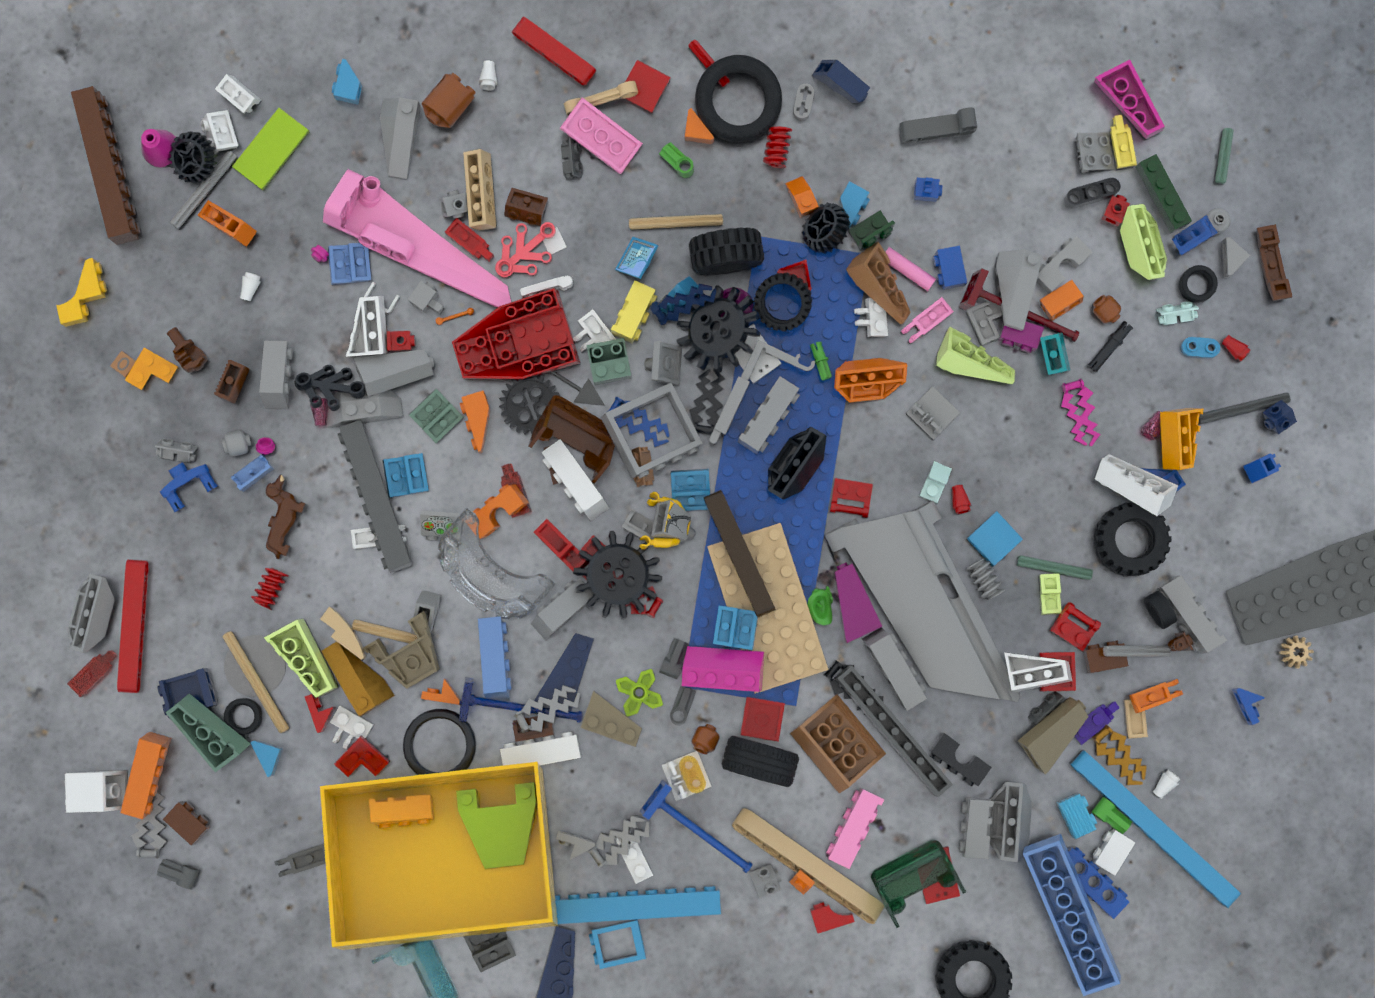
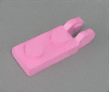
M941 297L916 316L901 332L903 334L908 333L911 328L916 326L919 332L912 335L908 340L910 343H913L954 311Z

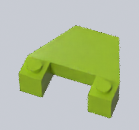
M534 782L515 784L516 804L480 808L479 795L476 789L456 791L458 812L484 868L524 865L538 805L536 784Z

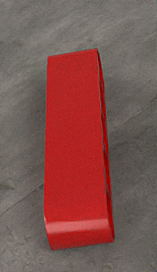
M522 17L512 30V34L583 86L587 85L597 71L591 64L526 17Z

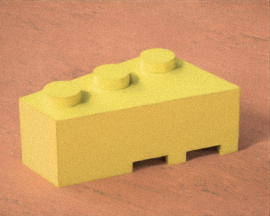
M634 280L622 310L618 313L617 321L611 328L613 336L624 338L625 341L633 344L634 340L638 341L642 330H640L642 322H647L650 315L647 311L658 297L655 295L656 289Z

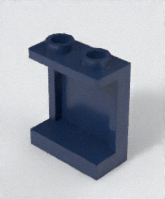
M207 668L159 681V686H157L160 697H163L165 703L162 705L165 715H167L166 712L188 694L192 695L206 708L217 705Z

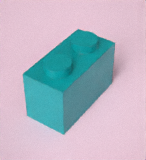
M1063 333L1040 337L1048 375L1070 371Z

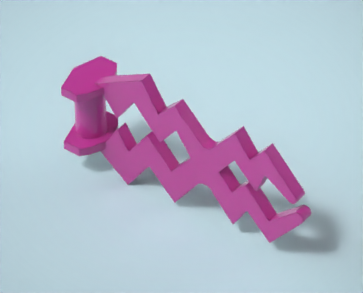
M1082 379L1063 383L1064 395L1061 407L1069 409L1067 416L1076 421L1075 426L1070 431L1077 434L1073 440L1084 446L1087 445L1081 439L1086 434L1079 430L1082 425H1085L1087 428L1084 432L1093 435L1089 446H1092L1101 435L1093 430L1098 424L1088 420V416L1095 407L1086 401L1093 392L1084 386ZM1077 388L1081 389L1077 395L1082 396L1077 405L1085 408L1081 416L1074 414L1078 407L1068 403L1074 396L1069 394L1068 391Z

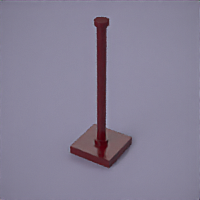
M981 268L973 273L959 308L967 310L974 307L979 297L1001 306L1002 299L983 290V284L989 271ZM1028 311V319L1058 333H1063V335L1071 338L1073 342L1077 340L1079 331H1072Z

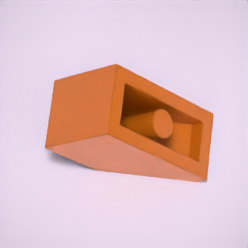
M803 176L785 183L800 218L813 213L814 209L819 208L815 196Z

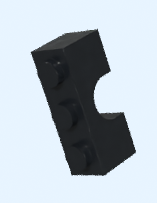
M942 733L929 751L933 754L931 758L940 764L942 761L948 765L947 769L953 774L957 775V773H960L964 776L963 781L971 787L974 784L979 786L992 767L975 755L968 763L960 764L955 757V752L960 744L947 734Z

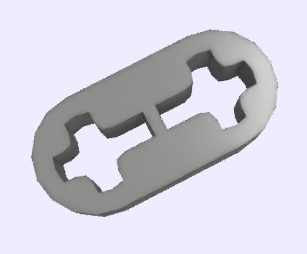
M802 84L797 90L793 115L798 120H806L810 115L814 97V88L810 84ZM804 89H808V93H811V95H807L806 100H802L803 93H800ZM801 104H805L804 111H807L803 115H799V111H796L800 110Z

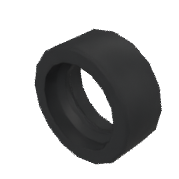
M1195 265L1187 269L1179 281V289L1182 295L1188 301L1194 303L1208 300L1216 292L1218 286L1214 271L1203 265ZM1194 273L1204 274L1209 280V289L1202 295L1193 294L1187 286L1188 278Z
M1155 591L1144 598L1149 614L1160 628L1166 629L1177 622L1174 609L1160 591Z
M248 698L236 699L230 702L224 711V722L239 735H246L256 731L262 721L260 706ZM240 705L249 706L254 712L253 723L246 728L237 727L232 721L233 710Z

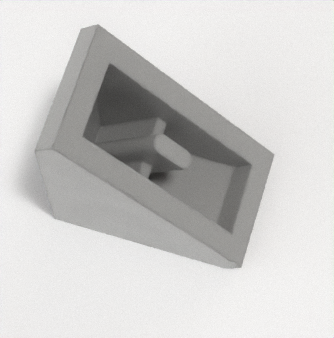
M1226 237L1222 241L1224 278H1229L1250 256L1230 237Z

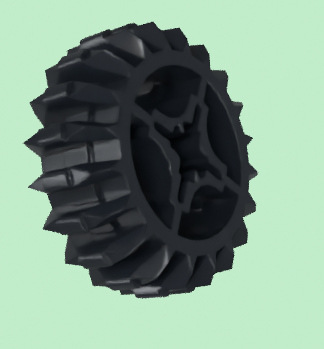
M193 131L181 133L179 137L174 138L175 142L171 144L173 149L169 152L171 157L168 158V160L172 161L170 167L175 168L173 174L179 175L178 179L184 180L187 183L203 182L206 178L211 177V172L215 171L213 165L218 164L214 161V158L218 155L213 152L216 147H211L212 141L207 140V136ZM190 142L194 143L189 149L186 148ZM196 166L200 167L196 172L192 171Z
M828 202L825 205L820 204L819 208L814 209L813 213H809V218L805 219L806 224L802 226L804 228V231H802L803 240L815 252L832 253L833 248L838 249V245L840 243L843 244L842 240L847 237L846 232L850 231L848 226L851 222L845 209L837 204Z

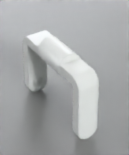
M372 282L364 297L370 296L376 285L375 282ZM396 295L389 309L385 308L386 314L392 312L400 298L399 295Z

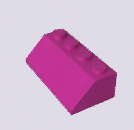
M687 646L683 663L682 686L760 692L762 691L764 652Z

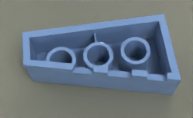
M501 616L478 619L483 694L487 703L510 701L509 690L512 689L511 678H508L510 663L509 659H506V652H509L508 641L504 639V634H507L506 622L502 621Z

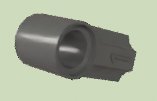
M674 638L659 673L677 679L689 644Z
M680 686L672 711L670 712L672 723L682 725L686 722L696 691ZM676 711L683 712L684 718L682 721L674 720L673 714Z
M165 859L162 860L157 870V876L176 882V885L190 890L193 889L199 870L187 865L181 866Z

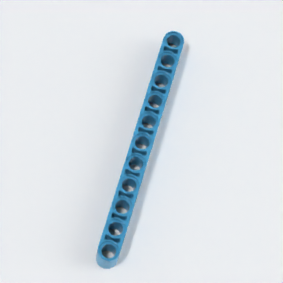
M1083 750L1070 764L1226 908H1229L1241 895L1231 883L1086 751Z

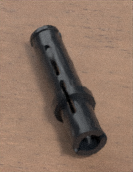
M1123 321L1115 333H1111L1110 339L1087 366L1090 369L1093 368V371L1097 373L1114 350L1123 344V339L1133 327L1130 324L1127 326V322Z

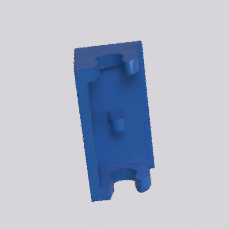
M1206 215L1176 234L1172 240L1180 255H1183L1218 232Z

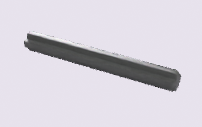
M1282 393L1204 412L1199 416V424L1269 408L1280 400L1289 403L1291 398L1289 393Z

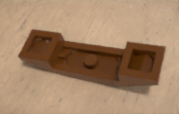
M1276 224L1258 227L1256 230L1259 255L1270 296L1273 301L1292 298L1289 279H1286L1278 244L1280 240Z

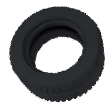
M733 735L728 739V745H726L723 755L724 759H722L721 763L723 769L784 787H789L793 784V777H795V770H797L799 762L798 754Z

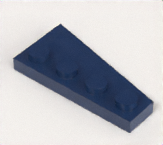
M575 633L534 701L538 702L539 697L552 700L555 688L562 691V686L575 689L576 692H567V698L558 696V703L563 704L564 699L571 702L575 701L594 641L593 638ZM568 706V712H571L573 707Z
M560 926L555 927L536 998H573L574 930Z

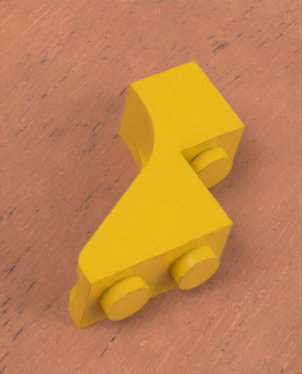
M93 258L85 261L77 291L73 298L64 304L56 306L60 324L65 327L87 322L89 311L84 303L106 298V284L104 280H101L100 275L103 273L100 262Z

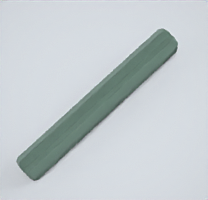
M1018 556L1017 565L1087 580H1090L1093 576V570L1026 556Z

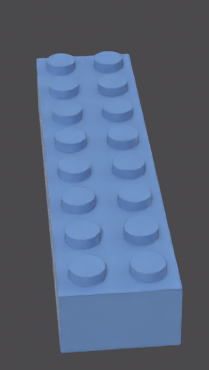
M1061 834L1025 846L1023 850L1024 858L1083 996L1120 984V972Z

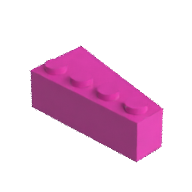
M1130 59L1095 77L1094 82L1145 139L1163 131L1165 126Z

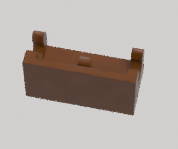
M538 716L525 718L528 726L531 725V719L537 721ZM513 720L512 723L515 742L555 735L553 723L543 721L542 732L529 730L522 733L517 720Z

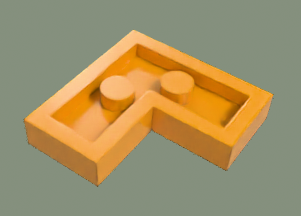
M143 348L125 381L141 390L151 374L169 383L178 366Z

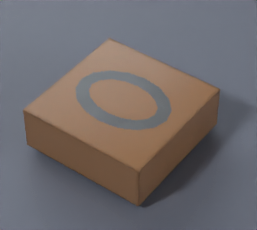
M121 351L110 366L124 377H127L136 361Z

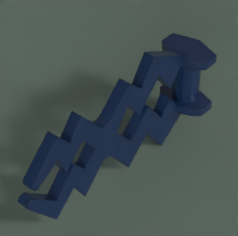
M699 283L698 288L691 286L688 295L676 293L674 297L665 295L659 303L657 301L653 302L650 310L656 315L661 325L666 324L667 320L678 321L679 312L690 314L693 304L704 306V301L714 303L716 289H713L710 296L704 295L703 290H712V286ZM695 293L700 294L699 298L694 297ZM679 301H686L685 306H680ZM668 303L674 304L673 311L668 310L667 314L660 309H667Z

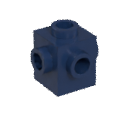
M1282 400L1263 412L1265 426L1277 434H1280L1297 422L1293 409Z

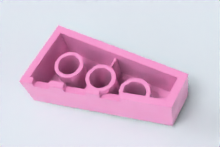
M862 788L859 791L855 790L851 798L853 804L851 808L847 807L843 815L845 821L842 826H838L834 834L837 838L834 844H829L826 851L829 854L827 857L829 860L850 869L861 847V840L865 839L869 831V823H872L877 816L878 804L882 806L884 802L883 798Z

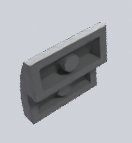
M506 932L463 936L480 972L516 956Z

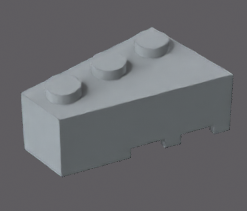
M578 579L576 582L570 581L564 587L565 591L562 594L556 593L550 599L551 603L548 606L544 604L536 611L537 616L531 622V625L545 641L572 616L578 613L587 604V601L594 596L590 590L576 593V587L584 584L581 579Z
M966 798V802H962V813L965 814V820L961 821V833H964L963 841H960V853H963V857L988 859L990 824H992L990 814L994 801L990 799Z

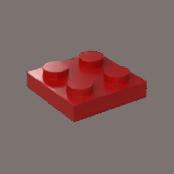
M747 697L740 735L779 742L785 703Z

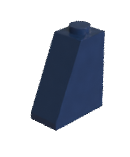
M822 60L812 74L814 78L852 103L864 101L870 89L866 83L838 60Z

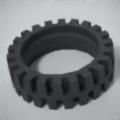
M777 273L761 283L755 293L754 308L761 315L760 321L776 331L792 330L806 320L812 308L811 291L808 290V285L804 284L803 280L797 278L794 274ZM776 284H787L794 287L801 297L799 313L789 320L774 318L765 306L767 291Z

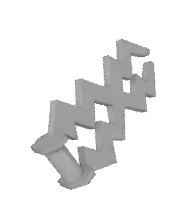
M562 686V691L555 688L552 700L539 697L537 703L529 699L523 709L513 716L519 723L522 733L529 730L542 732L543 721L554 724L556 710L568 714V706L578 709L580 693H577L574 702L564 699L563 704L558 703V696L567 698V692L575 693L576 690L566 686ZM543 703L550 706L549 715L538 712L537 721L531 719V725L528 726L523 714L530 716L531 707L542 711Z
M158 792L155 795L158 799L153 802L151 814H148L135 825L139 831L131 835L137 847V858L148 857L157 859L159 857V850L167 842L158 835L166 827L156 819V816L164 810L159 804L165 799ZM148 822L155 826L147 834L155 840L150 843L155 847L154 850H142L141 848L147 844L140 837L149 831L143 826Z
M631 816V821L624 819L622 832L610 830L609 836L601 833L595 847L588 853L594 858L599 868L604 864L618 865V854L629 855V841L641 843L640 836L649 837L650 822H646L645 831L635 829L633 835L629 834V827L638 828L636 822H644L645 818ZM615 836L621 838L622 846L611 845V854L606 853V860H604L597 851V848L604 850V841L615 844Z

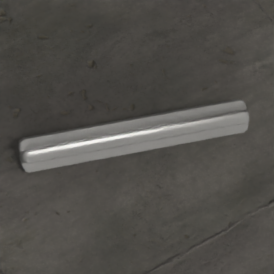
M1104 646L1103 648L1104 656L1166 657L1171 654L1169 646Z

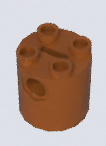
M454 73L445 74L422 102L426 118L435 126L451 128L475 98L474 94L476 92L467 85L465 87L460 83L461 79Z

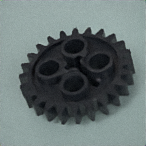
M537 375L532 378L519 379V381L512 379V386L506 383L508 391H501L505 395V397L499 398L500 401L504 402V404L499 405V408L505 409L501 416H507L504 420L505 423L511 421L509 426L511 429L517 426V433L523 429L524 435L527 434L528 430L532 434L534 427L541 417V414L537 412L538 407L541 405L547 406L553 396L560 395L559 392L553 393L556 386L549 387L550 380L543 382V375L539 379H537ZM535 387L541 389V394L537 397L531 395V390ZM524 388L527 389L530 400L535 402L533 408L537 420L533 419L530 408L528 406L525 407L528 402L523 392ZM521 394L523 396L522 402L514 403V395ZM522 412L529 413L530 417L527 421L519 419Z

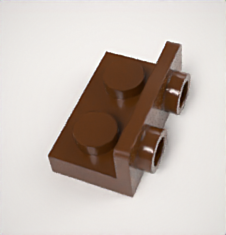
M511 188L505 204L504 216L513 220L527 222L531 225L541 226L548 198Z

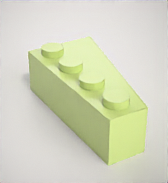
M298 619L264 637L274 647L278 655L287 662L290 669L300 677L299 679L315 697H321L338 688L304 619Z

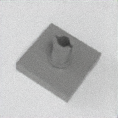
M661 341L654 342L653 358H646L644 362L647 370L652 369L651 380L679 385L682 347Z

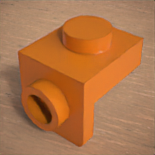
M801 870L789 881L803 895L815 883Z

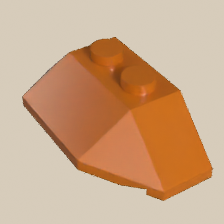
M884 358L845 361L835 371L834 388L848 402L884 399L906 382L907 363Z

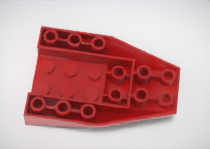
M555 288L499 306L452 341L463 379H525L580 364L560 294Z

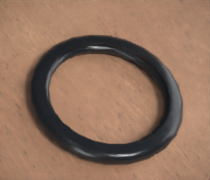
M433 709L418 715L410 723L403 738V752L409 767L415 774L441 773L432 772L422 767L416 760L412 748L413 738L418 728L425 722L437 718L447 719L457 724L466 740V751L463 759L455 768L446 772L468 769L475 755L476 741L470 724L462 716L447 709Z

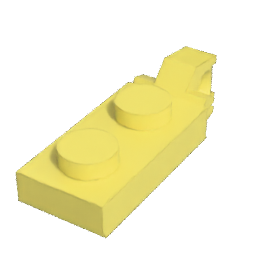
M1122 115L1114 116L1112 118L1114 126L1110 127V134L1117 169L1136 166L1137 161L1131 129L1128 127V124L1123 123Z

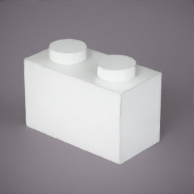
M1112 829L1104 835L1102 839L1104 843L1101 848L1098 847L1094 851L1092 862L1115 876L1135 842Z

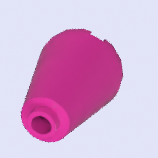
M148 129L144 131L141 136V151L144 159L154 167H166L172 164V161L168 160V158L171 157L169 152L173 149L171 144L175 142L174 138L176 137L167 130Z

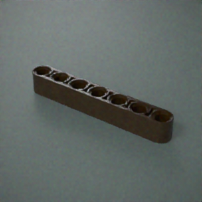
M722 490L703 497L757 618L775 611L774 604Z

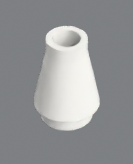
M487 60L483 62L478 82L483 90H494L497 85L495 63L493 61Z
M249 272L242 276L241 299L251 301L261 283L259 281L261 276Z
M1168 769L1166 773L1163 772L1153 793L1162 799L1179 785L1180 778Z

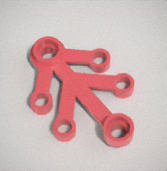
M550 222L543 223L540 227V233L525 246L524 239L527 227L525 224L519 223L516 226V253L511 258L510 247L513 245V240L507 235L502 237V259L495 266L499 276L509 277L513 272L527 273L529 276H535L538 272L536 265L529 264L528 266L515 264L520 260L542 261L544 264L552 261V256L547 251L543 253L530 252L545 238L549 239L555 235V226ZM523 226L525 227V231L519 232L518 228ZM547 228L552 230L550 234L545 233ZM510 239L511 242L510 244L505 245L504 240ZM549 255L550 258L549 260L544 261L543 256ZM507 265L509 268L507 271H502V266ZM534 267L535 272L529 273L528 269Z

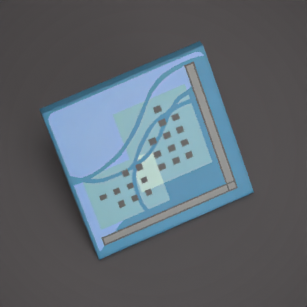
M632 237L615 270L641 279L658 245Z

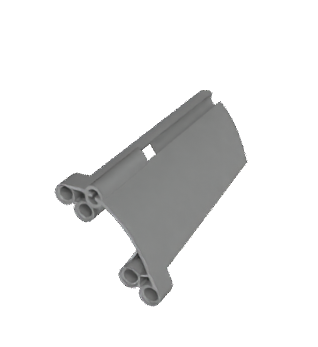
M930 501L913 511L859 524L857 519H854L824 535L832 552L846 548L931 688L994 699L1019 701L1021 695L1019 691H1011L1008 670L933 523L942 518L934 501ZM939 574H947L959 595L958 598L951 599L947 597L937 578Z

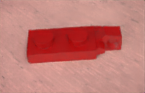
M458 218L445 231L446 235L474 257L479 259L482 256L489 262L494 257L487 250L489 245Z

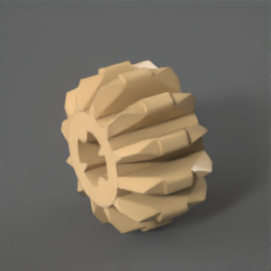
M1293 636V639H1286L1287 644H1281L1285 651H1280L1279 653L1280 655H1285L1282 661H1288V667L1294 665L1296 669H1299L1301 665L1307 666L1306 660L1312 661V657L1308 654L1314 653V650H1308L1311 643H1305V637L1299 639L1298 636ZM1294 649H1299V655H1294L1293 652H1296Z

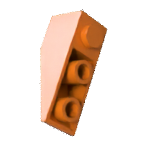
M482 390L461 397L463 402L460 403L462 413H466L468 420L465 421L468 432L472 431L474 438L471 439L474 450L478 449L479 453H483L490 416L489 404L485 392Z

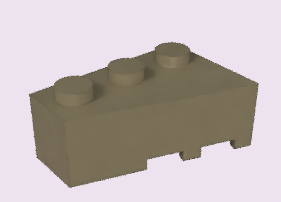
M593 691L581 728L636 747L642 727Z

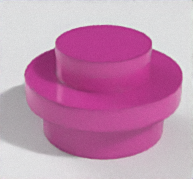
M317 245L311 248V256L317 262L327 261L329 254L323 247Z
M267 437L260 438L256 444V451L263 455L270 454L275 450L273 440Z

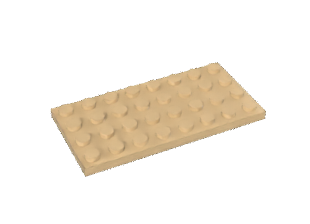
M781 523L742 535L776 609L758 618L753 650H748L764 652L762 691L827 671V663ZM723 541L707 546L726 607L754 611Z

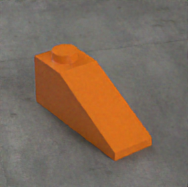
M209 200L197 215L246 247L257 232L246 222Z

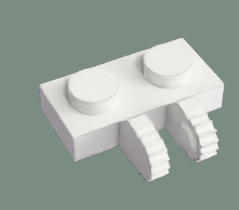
M872 298L865 299L866 308L854 309V314H866V320L860 319L855 321V326H867V337L888 336L886 311Z
M593 309L578 320L584 330L573 338L574 342H579L587 334L591 338L581 346L580 350L582 352L587 350L586 345L615 340V337Z
M339 706L330 721L331 724L339 727L332 742L336 744L340 740L342 733L346 731L350 735L344 741L343 748L347 749L354 737L359 738L362 735L366 739L374 724Z

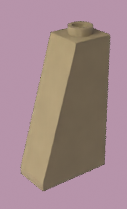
M1069 697L1018 740L1035 768L1045 775L1089 717L1085 712V705L1080 700L1076 701Z

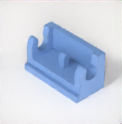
M261 454L231 476V479L235 481L238 489L244 492L274 470L267 458Z

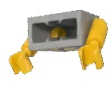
M657 492L650 493L649 497L655 500L648 499L647 504L649 506L657 505L651 537L654 539H650L646 535L642 536L639 540H645L647 545L640 544L639 547L646 549L649 545H654L657 548H669L677 546L680 542L687 539H692L695 535V530L690 527L691 515L685 511L680 501L664 496L660 498Z

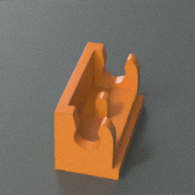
M1070 280L1040 299L1041 308L1049 320L1054 321L1081 304L1084 296L1073 280Z

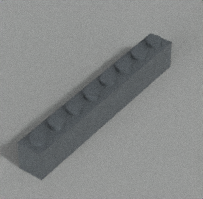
M358 420L340 426L341 433L337 435L340 443H345L347 450L343 452L347 462L351 461L353 466L350 472L353 480L357 479L359 486L356 489L359 498H364L365 504L362 507L365 515H370L372 521L368 523L372 534L376 533L378 540H375L378 552L382 551L384 558H381L384 570L388 569L392 573L412 566L362 421Z
M847 666L835 677V680L934 796L939 797L953 785L853 666Z

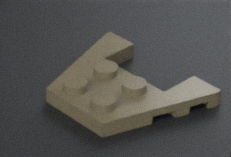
M424 611L408 620L418 638L391 655L387 653L379 638L363 647L366 653H370L379 665L382 664L388 669V673L406 689L440 669Z

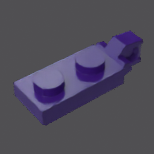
M1113 701L1107 707L1102 704L1087 714L1089 717L1074 736L1080 745H1083L1115 718L1112 714L1120 708L1117 703Z

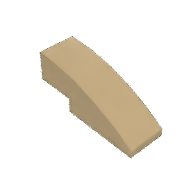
M329 607L320 619L335 630L331 637L358 658L365 660V651L351 625L333 607Z

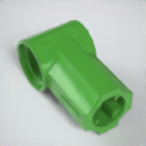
M671 142L666 144L659 155L682 178L691 177L694 173L693 161L686 157ZM683 164L690 165L687 171L681 170L680 167Z
M1102 797L1091 812L1101 821L1107 822L1116 831L1124 834L1131 826L1132 821L1117 810V807L1112 802Z

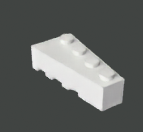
M1110 454L1102 458L1095 480L1099 481L1102 485L1116 491L1156 516L1171 506L1178 485Z

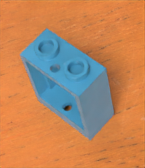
M638 919L592 928V934H589L591 946L595 945L596 953H593L595 965L599 964L600 969L646 959ZM631 927L637 955L604 962L598 934Z

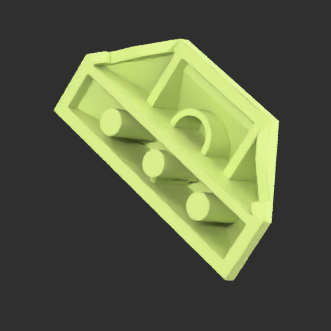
M1144 204L1127 207L1120 233L1130 268L1148 280L1165 277L1164 271L1167 257L1157 222L1146 210Z

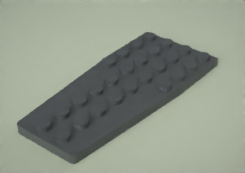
M1375 530L1329 545L1227 590L1226 597L1243 644L1251 645L1355 619L1375 612Z

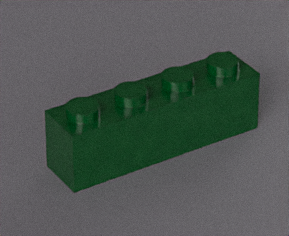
M1157 154L1139 162L1135 168L1170 234L1192 222Z

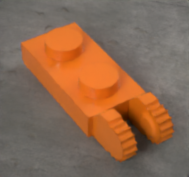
M1178 679L1163 682L1129 695L1135 713L1143 712L1183 695L1182 690L1174 691L1171 694L1168 690V687L1179 683Z

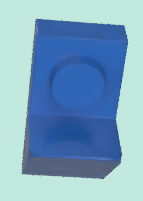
M1241 688L1232 689L1247 724L1254 725L1259 723V712L1252 704L1265 697Z

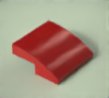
M637 60L625 82L635 81L638 94L625 99L653 112L671 77Z

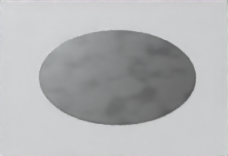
M251 635L239 639L238 642L266 690L268 693L272 692L284 677L285 660L278 655L274 647L265 640L264 636ZM229 649L224 661V671L229 684L243 695L258 697Z

